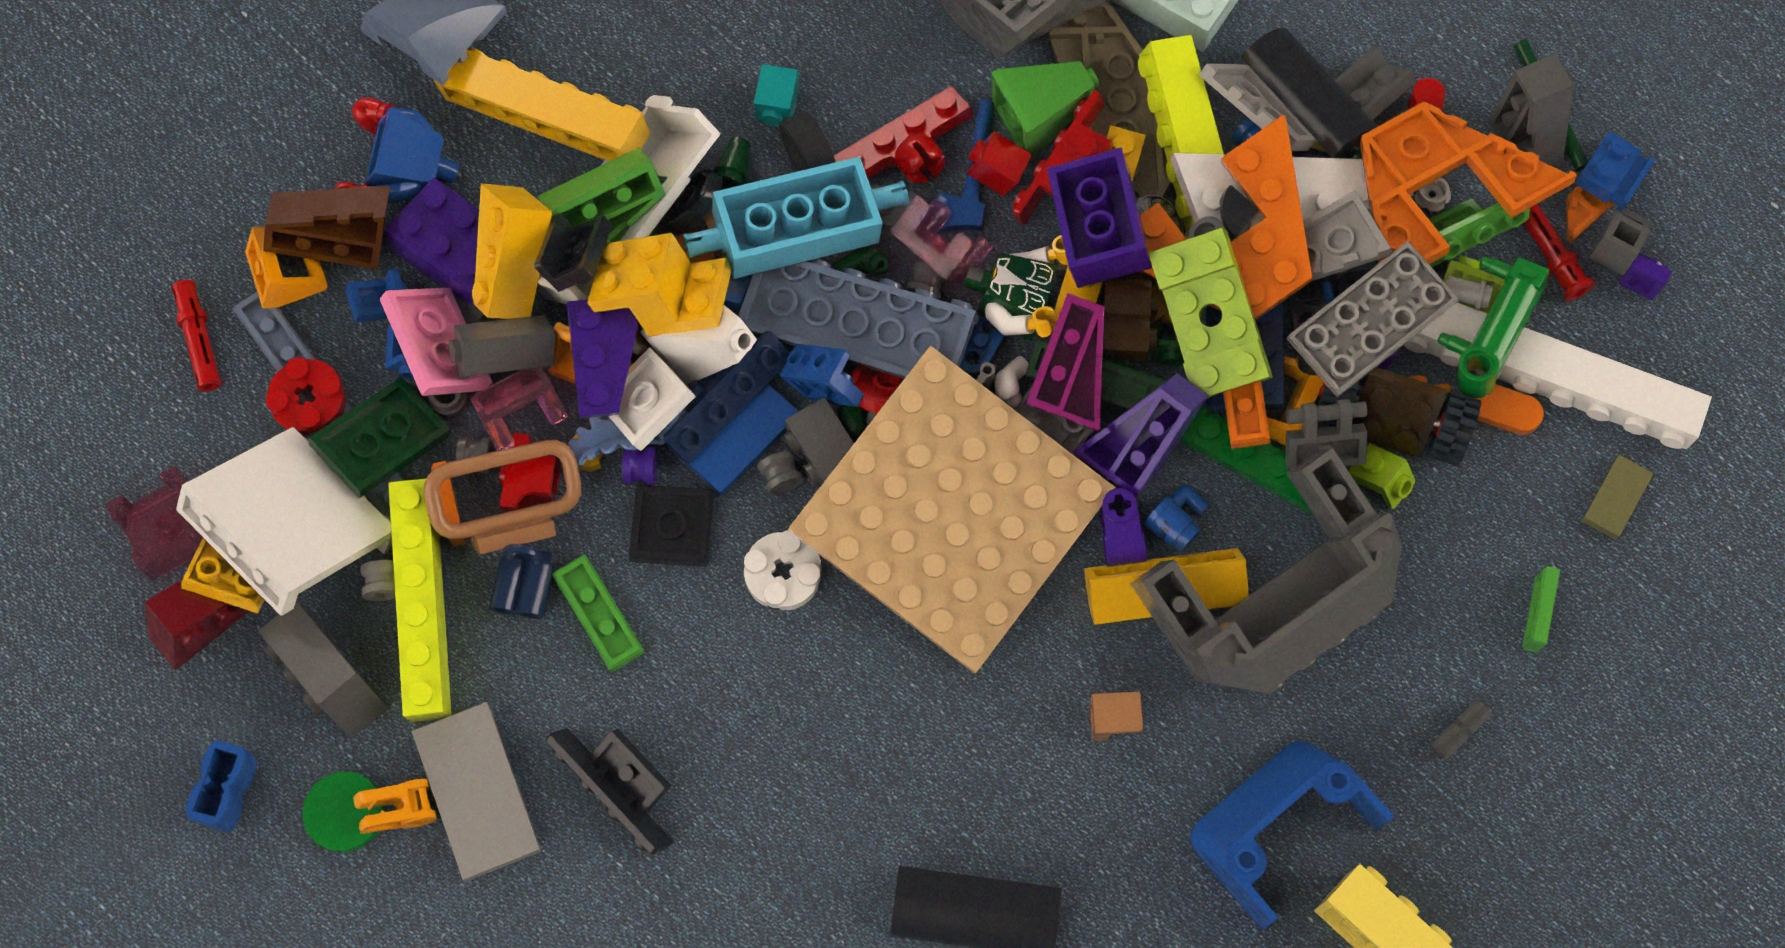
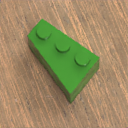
M638 147L537 197L542 204L552 211L551 220L554 215L561 213L574 227L604 215L612 224L607 243H611V240L627 225L631 227L665 195V192L652 162Z

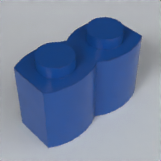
M215 740L203 757L201 765L202 779L194 786L188 798L187 818L201 826L229 833L240 818L243 807L242 794L249 788L254 779L257 767L256 756L243 747Z

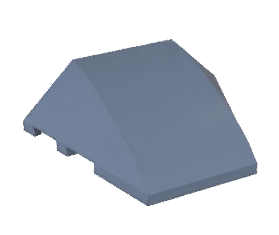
M385 0L366 12L360 29L364 35L381 46L389 42L417 60L424 74L444 85L450 78L447 72L457 61L463 63L468 58L466 50L474 41L483 40L507 10L505 5L496 0Z

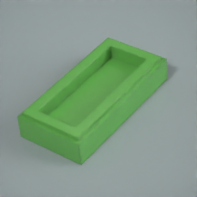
M1546 566L1534 579L1522 645L1524 647L1523 650L1537 653L1547 644L1560 569Z

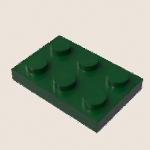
M400 377L310 436L309 446L350 490L360 498L450 437L451 428Z

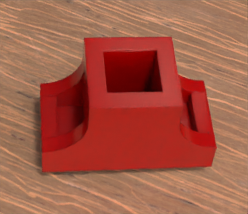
M514 433L511 448L530 444L533 441L529 434ZM546 455L501 466L499 483L503 486L499 506L503 513L526 508L537 503H547L556 500L561 467L557 458Z

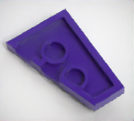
M588 300L567 301L579 419L619 414L639 323L630 308L594 313L587 303Z

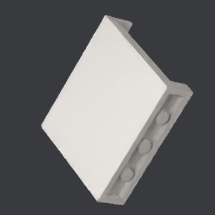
M294 427L183 484L176 508L280 616L294 609L299 593L375 548H378L385 555L389 552L392 544L390 519L381 514L366 499L365 495L358 498L309 446V440L304 438Z

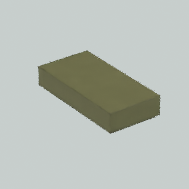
M1619 454L1613 461L1581 521L1617 540L1654 473Z

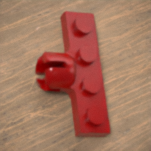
M950 86L835 154V160L839 162L860 157L867 179L888 167L894 166L899 168L910 182L919 185L927 184L929 180L921 171L925 169L932 178L936 179L943 171L946 162L943 150L934 140L972 118L971 106Z

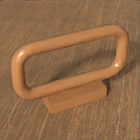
M543 440L444 463L433 469L427 476L424 484V498L433 529L441 536L449 539L470 537L472 547L479 554L501 550L509 544L521 545L556 536L554 521L550 517L562 515L570 511L578 503L581 496V479L577 459L573 450L567 444L558 440ZM546 455H554L560 459L566 482V492L562 498L459 524H453L446 520L440 497V486L444 480Z

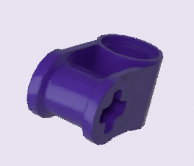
M1113 489L1105 495L1101 508L1103 548L1106 565L1109 567L1146 562L1145 539L1140 525L1136 498L1126 489ZM1114 503H1120L1121 508L1125 509L1124 516H1117L1116 510H1112Z

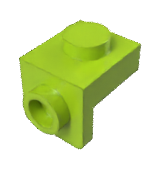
M1371 443L1366 448V464L1352 465L1348 469L1356 483L1382 494L1386 506L1395 509L1400 501L1411 493L1415 484V478L1406 459Z

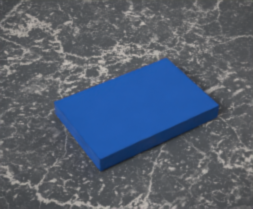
M767 384L691 463H684L719 495L723 496L786 432L785 419L799 411ZM666 442L667 448H669L678 458H680L677 455V453Z

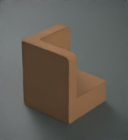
M1140 692L1092 694L1089 702L1092 741H1108L1111 734L1140 733L1143 730Z

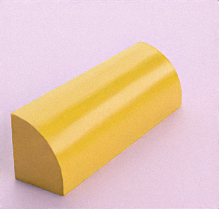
M1238 548L1149 559L1141 563L1084 568L1087 596L1093 623L1097 625L1152 617L1130 583L1161 561L1175 560L1208 610L1235 606L1249 596L1246 559Z

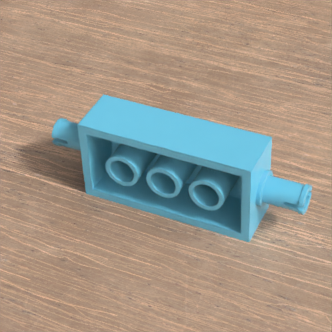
M860 157L713 192L712 208L716 222L715 228L683 234L685 250L688 249L687 256L689 259L694 256L721 250L722 253L726 254L727 260L732 266L731 273L733 279L877 244L880 240L883 224L879 211L908 205L907 189L903 190L906 187L903 181L872 189Z

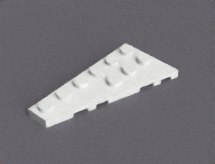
M1173 153L1170 157L1194 223L1204 217H1215L1222 222L1219 202L1223 192L1229 185H1232L1249 200L1222 165L1221 158L1225 155ZM1293 157L1303 220L1355 190L1370 212L1362 159ZM1259 212L1253 216L1236 238L1264 219Z

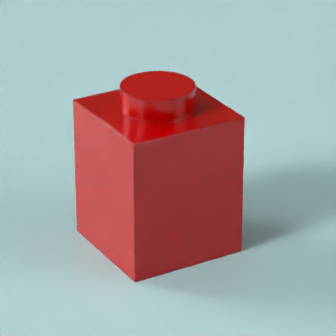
M994 131L986 140L982 141L979 139L974 144L968 155V159L972 160L966 174L1004 196L1018 184L1032 154Z

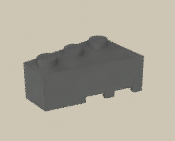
M1553 54L1515 70L1488 121L1495 135L1514 143L1523 152H1533L1539 155L1540 161L1555 168L1563 165L1574 88L1569 69L1560 63L1556 54Z
M297 601L294 609L282 616L278 614L258 630L268 643L263 647L266 654L277 666L282 662L287 666V669L282 672L286 679L297 691L304 687L308 692L302 697L306 704L317 716L324 711L350 739L355 737L388 709L386 704L367 685L364 678L352 667L342 652Z

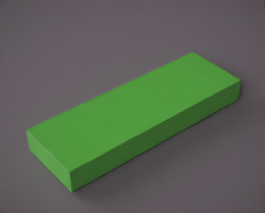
M586 554L552 573V576L611 673L645 653Z

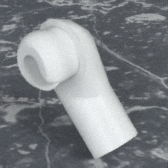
M1017 356L995 375L993 381L996 396L1012 408H1016L1021 404L1022 397L1018 393L1020 390L1018 380L1025 375L1029 365L1021 356Z

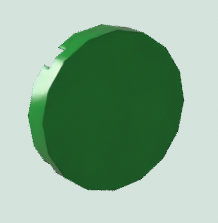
M339 771L323 777L311 788L304 800L302 818L306 832L316 844L330 851L350 853L364 848L376 838L378 832L360 834L359 822L367 815L378 814L382 810L385 811V806L373 807L371 810H368V808L356 809L353 797L358 792L376 789L377 787L368 778L355 772Z

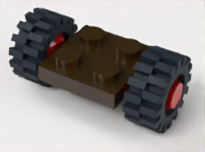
M1375 367L1368 373L1362 390L1358 389L1360 385L1359 380L1338 398L1323 382L1316 406L1336 404V400L1349 399L1351 403L1366 402L1367 416L1352 418V424L1364 423L1367 430V441L1420 458L1431 431H1434L1430 439L1431 442L1428 447L1427 456L1455 466H1459L1460 462H1462L1477 424L1476 420L1480 413L1481 400L1450 391L1446 396V389ZM1337 420L1320 421L1337 426Z

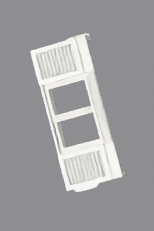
M653 95L645 102L646 107L642 114L651 134L641 150L652 162L659 180L665 181L662 184L665 195L628 229L620 241L648 237L691 181L688 176L719 137L720 133L698 109L672 106L673 100L667 96ZM539 274L536 291L544 299L567 304V301L588 300L593 279L586 284L579 283L558 292Z

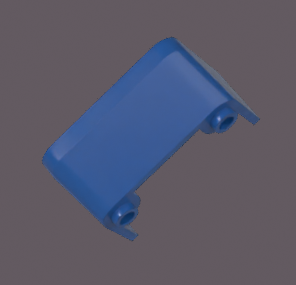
M1303 740L1294 741L1287 745L1198 821L1190 834V843L1195 853L1262 930H1265L1279 917L1251 886L1264 873L1267 865L1263 849L1253 838L1313 787L1325 801L1332 804H1342L1349 801L1376 832L1395 817L1351 767L1310 742Z

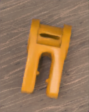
M415 779L398 785L358 792L353 797L356 809L368 808V810H371L373 807L393 805L397 809L388 812L382 810L378 814L365 816L359 822L360 834L397 828H416L436 821V811L431 810L427 793L431 788L428 779Z

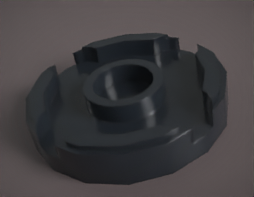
M702 169L691 176V181L685 187L686 191L681 197L676 199L663 216V225L673 235L687 232L713 205V192L721 190L723 183L722 178L716 172H713L711 169Z

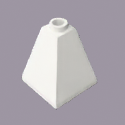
M725 305L723 306L719 327L660 334L659 336L649 337L644 329L640 332L685 385L739 363L757 341L741 318Z

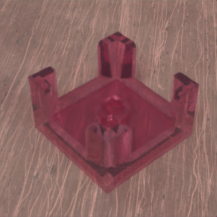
M917 195L891 228L890 232L943 278L964 281L969 265L979 268L994 249V246L983 237H978L974 241L964 233H958L949 243L937 233L951 216L952 211L940 200L935 199L931 204H928L926 199Z
M541 366L523 369L469 397L497 451L508 449L515 444L502 417L525 407L535 400L551 425H555L568 418L548 376Z
M176 466L159 474V478L166 484L165 486L140 500L131 503L124 495H121L105 503L112 519L123 528L134 549L131 556L138 569L152 581L192 560L203 538L176 510L181 487L189 482V479Z

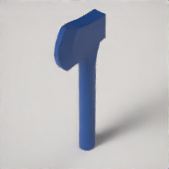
M981 100L979 102L972 148L979 139L984 141L988 138L994 103L990 100ZM969 160L968 169L971 165L972 160ZM967 175L961 198L943 191L935 197L929 208V220L935 232L953 230L982 231L986 208L985 204L980 203V182Z

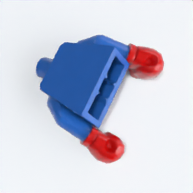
M372 97L360 98L354 103L352 115L355 122L365 131L376 135L364 185L342 181L336 184L333 189L390 185L388 203H395L414 198L433 177L453 183L458 172L459 163L441 157L444 137L435 132L433 126L419 111L395 108L393 104L385 103Z

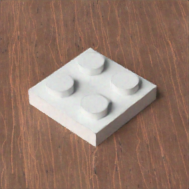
M649 347L628 369L619 414L608 417L632 445L642 451L696 396L664 360Z

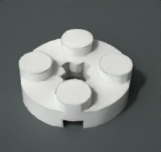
M788 530L772 533L759 539L744 558V578L747 588L752 597L766 607L768 605L772 608L788 611L799 608L809 602L818 589L822 572L819 554ZM781 562L784 565L791 564L793 566L789 570L791 577L787 580H784L782 576L775 578L772 573L776 571V564Z

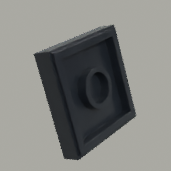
M636 485L629 561L635 563L707 567L714 500L713 489Z

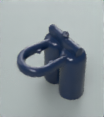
M506 545L499 561L489 609L501 614H517L530 619H542L553 572V565L550 563L552 552L537 550L532 545Z

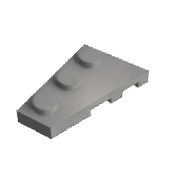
M1207 63L1198 74L1261 129L1284 114L1287 121L1291 151H1308L1316 141L1312 134L1249 65Z

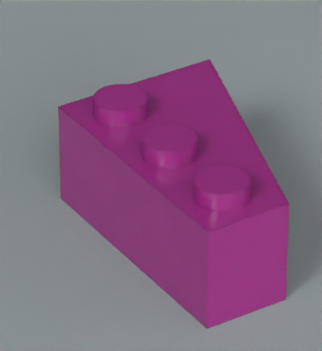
M1067 293L1026 405L1096 432L1100 431L1104 306Z

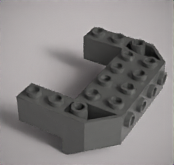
M1333 448L1314 453L1286 473L1329 539L1217 619L1213 618L1175 560L1161 561L1130 583L1196 682L1245 692L1270 694L1284 685L1285 680L1295 672H1300L1312 665L1317 660L1316 657L1324 651L1332 649L1345 641L1348 637L1347 635L1353 630L1373 621L1379 615L1378 612L1393 602L1402 548L1393 518L1389 512L1376 514Z

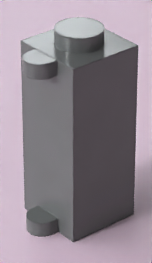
M544 315L454 325V340H449L448 344L450 360L452 363L457 364L459 379H468L469 376L539 367L541 369H550L551 366H555V330Z

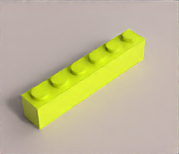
M1192 35L1150 41L1138 58L1139 73L1145 78L1148 87V107L1156 117L1158 125L1156 132L1157 140L1160 147L1164 148L1167 158L1166 174L1168 180L1174 184L1177 196L1175 207L1178 216L1183 218L1186 239H1188V232L1194 221L1170 157L1173 153L1224 155L1204 79L1198 75L1201 72Z
M427 478L388 482L403 717L412 723L440 720L452 715L440 534L433 529L428 517L424 498V484Z

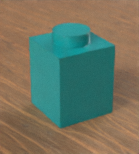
M762 64L753 103L756 120L762 121L769 126H779L780 122L794 116L800 88L798 70Z

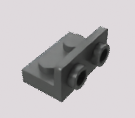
M1372 47L1335 79L1340 87L1371 120H1374L1416 83L1412 70L1387 64L1381 49L1378 47Z

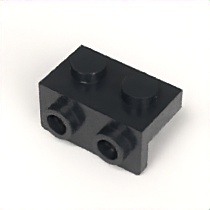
M561 213L554 215L534 263L535 269L558 292L579 283H588L597 274V266L603 250L607 246V239L612 228L611 222L604 215H600L574 227Z

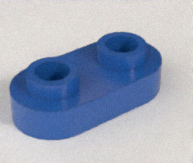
M978 312V326L973 327L960 368L972 378L979 376L982 364L987 361L989 363L993 362L1006 338L997 329L993 333H985L982 328L992 324L986 318L980 316ZM969 356H975L979 361L974 365L966 363L965 359Z

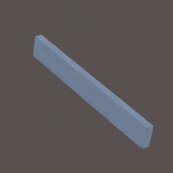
M255 292L232 308L277 372L293 358L315 359L279 308H262L258 292ZM313 389L302 391L299 394V403L301 405L306 401L313 402L316 397L312 394ZM347 402L342 415L351 410ZM398 473L365 494L372 505L381 514L387 516L390 521L388 482L403 481Z

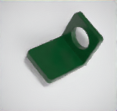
M1163 323L1157 327L1156 351L1152 353V362L1162 363L1170 367L1182 366L1185 362L1178 341L1162 339L1166 332L1174 331Z

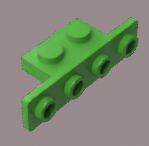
M1471 198L1430 218V222L1450 245V249L1447 255L1429 265L1434 267L1446 260L1453 259L1460 253L1478 244L1486 243L1491 238L1511 228L1520 226L1529 219L1530 208L1511 218L1499 203L1483 210Z

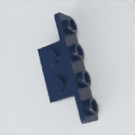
M765 331L739 363L686 385L696 397L685 407L686 413L663 435V439L684 462L691 463L786 365L790 353L772 332Z

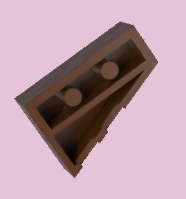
M390 185L272 193L265 223L263 251L378 270L384 239Z

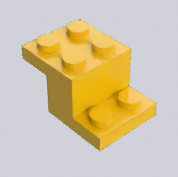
M672 233L607 243L598 263V271L593 279L587 302L594 313L630 308L649 337L719 327L732 266L727 258L691 263Z

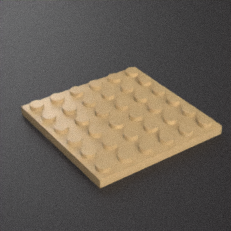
M930 345L789 526L788 531L975 674L1101 508L1105 495L1116 487Z

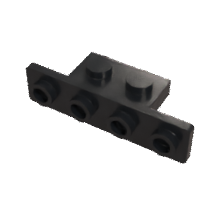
M569 729L559 730L548 735L545 740L553 748L552 752L555 757L562 763L569 765L579 776L581 785L589 792L595 793L606 805L607 813L614 820L621 822L633 834L632 838L637 846L652 855L668 849L673 841L647 813L672 785L619 729L610 731L592 753Z

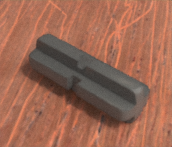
M1479 700L1474 701L1454 721L1455 724L1452 723L1432 743L1431 747L1435 753L1445 760L1451 757L1469 739L1468 736H1471L1491 716L1489 708Z

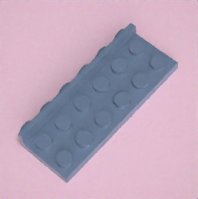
M817 258L809 260V262L804 261L753 274L738 315L752 334L761 336L765 331H769L780 342L792 346L804 344L845 349L850 354L847 362L905 379L930 345L960 368L973 327H977L979 323L977 312L972 310L973 306L967 302L952 299L951 303L937 300V295L930 291L916 289L914 293L903 290L899 283L885 278H881L879 282L866 279L864 273L851 268H845L844 272L831 269V265L828 262Z

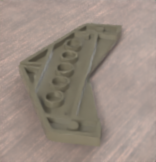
M1102 2L1046 34L1057 63L1081 61L1084 68L1090 66L1098 78L1099 86L1095 90L1101 93L1104 106L1090 126V129L1106 138L1110 125L1146 135L1132 182L1136 198L1144 195H1157L1164 198L1171 182L1166 174L1167 158L1164 148L1160 147L1157 140L1156 132L1158 125L1156 117L1148 107L1146 80L1140 75L1138 69L1139 54L1143 50L1113 7L1106 2ZM1058 260L1057 275L1065 276L1068 265H1063Z

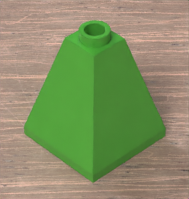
M1081 61L1003 68L991 72L993 107L1014 143L1032 154L1028 163L1033 161L1059 132L1075 118L1074 112L1079 102L1084 97L1089 98L1095 88L1099 86L1094 70L1090 66L1084 68Z

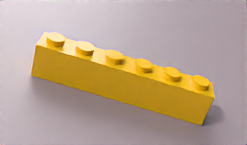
M475 48L466 50L468 58L463 63L457 61L447 72L450 78L444 85L434 80L444 99L606 161H611L638 147L642 149L651 134L642 112L631 105H624L623 107L614 104L601 94L594 93L590 95L584 93L568 82H562L561 84L554 82L538 71H524L508 60H494Z

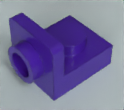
M1639 253L1618 284L1653 301L1666 285L1672 271L1658 260Z

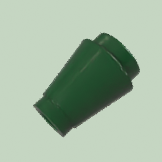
M732 137L729 139V143L713 169V172H716L722 178L721 190L744 185L748 182L751 145L748 140L742 137Z

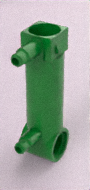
M1488 257L1481 259L1480 268L1505 279V283L1472 342L1444 332L1439 335L1437 340L1438 344L1461 355L1458 364L1457 386L1463 394L1472 398H1483L1494 390L1502 367L1547 285L1549 269L1518 257L1513 265ZM1473 369H1479L1484 371L1486 374L1476 376L1471 374L1469 371Z

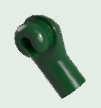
M861 247L834 262L833 267L835 270L844 272L845 268H851L873 275H881L889 269L890 261L887 255L881 251Z
M841 405L838 410V418L855 443L865 430L862 413L865 409L859 405L858 407Z

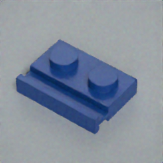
M1609 131L1577 178L1575 184L1605 203L1610 200L1618 205L1616 210L1622 212L1656 159L1650 157L1649 160L1639 154L1641 152L1640 149Z

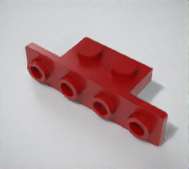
M1094 90L1089 98L1084 97L1079 102L1074 112L1075 119L1068 129L1063 128L1054 141L1055 149L1048 159L1043 158L1039 162L1033 174L1035 179L1027 190L1022 189L1015 198L1013 214L1016 221L1024 226L1046 192L1053 196L1047 168L1110 151L1113 147L1111 140L1090 129V126L1104 106L1100 92Z

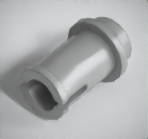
M1448 274L1446 285L1459 298L1458 302L1474 305L1476 310H1479V307L1487 309L1493 286L1486 285L1487 281L1485 280L1481 284Z

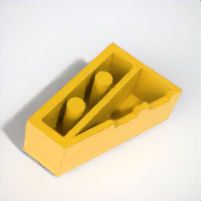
M481 183L476 273L472 298L474 305L487 318L514 319L531 317L540 274L535 269L534 263L549 228L552 211L523 187Z

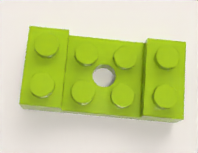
M1219 228L1149 252L1159 289L1163 291L1185 362L1183 366L1188 381L1206 393L1208 398L1247 384L1273 378L1227 230ZM1208 305H1217L1222 311V319L1216 326L1208 327L1202 321V311Z

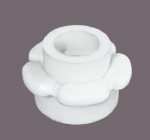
M1440 177L1415 191L1416 194L1414 196L1418 206L1428 208L1431 212H1437L1444 208V204L1449 203L1451 191L1446 180ZM1429 193H1435V197H1430Z

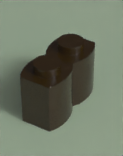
M1113 278L1105 281L1102 359L1147 361L1148 351H1156L1157 328L1150 327V315L1158 314L1159 292H1152V280Z

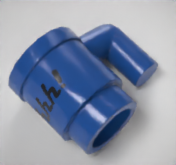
M1188 485L1180 486L1170 497L1167 496L1143 523L1148 530L1156 534L1169 547H1175L1180 553L1191 544L1201 531L1193 523L1194 519L1182 510L1181 507L1186 503L1201 516L1210 506L1206 500Z

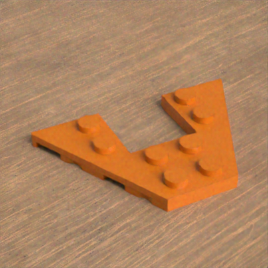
M1425 101L1363 134L1360 141L1372 218L1393 252L1409 241L1428 264L1447 255L1450 245L1410 197V194L1466 163L1507 214L1513 218L1573 184L1577 174L1573 171L1567 174L1540 161L1539 155L1533 152H1523L1514 143L1493 133L1487 136L1468 127L1467 121L1454 115H1446L1440 108ZM1387 257L1382 258V259H1379V260H1378V264H1379L1380 262H1382L1384 259H1386Z
M1284 114L1221 158L1222 165L1251 203L1259 209L1258 212L1264 218L1231 242L1255 321L1312 281L1287 121ZM1159 202L1140 215L1149 252L1187 240ZM1153 267L1139 271V273H1145L1156 278ZM1208 305L1218 311L1221 310L1217 305Z

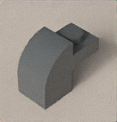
M1626 208L1622 212L1615 209L1588 258L1623 276L1638 256L1651 231L1649 228L1652 222Z

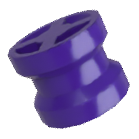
M648 446L642 451L624 449L622 459L623 483L633 484L635 481H644L647 485H655L658 471L657 447Z

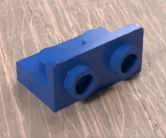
M797 344L789 354L786 365L780 374L781 378L807 400L818 401L825 397L828 403L858 407L864 396V393L852 384L854 379L842 371L850 357V354L845 349Z

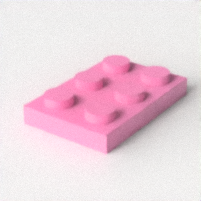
M450 288L385 291L380 298V302L421 396L485 391L491 385L492 380L489 374L469 376L468 379H459L457 364L452 363L450 360L448 344L449 340H454V325L466 324Z

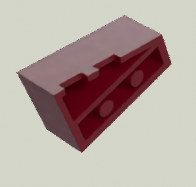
M181 579L145 601L147 634L149 639L176 671L249 611L181 588Z

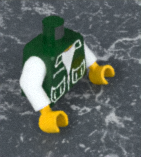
M1062 235L1053 240V249L1046 246L1028 252L997 254L990 271L969 265L962 286L982 293L977 312L980 316L986 318L1002 335H1019L1026 340L1032 341L1036 332L1043 338L1051 334L1052 328L1050 324H1056L1057 319L1053 308L1046 306L1057 268V265L1053 263L1057 259L1059 263L1068 265Z

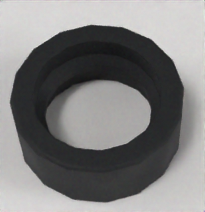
M801 111L779 123L778 129L782 143L797 172L836 162L824 133L808 112Z

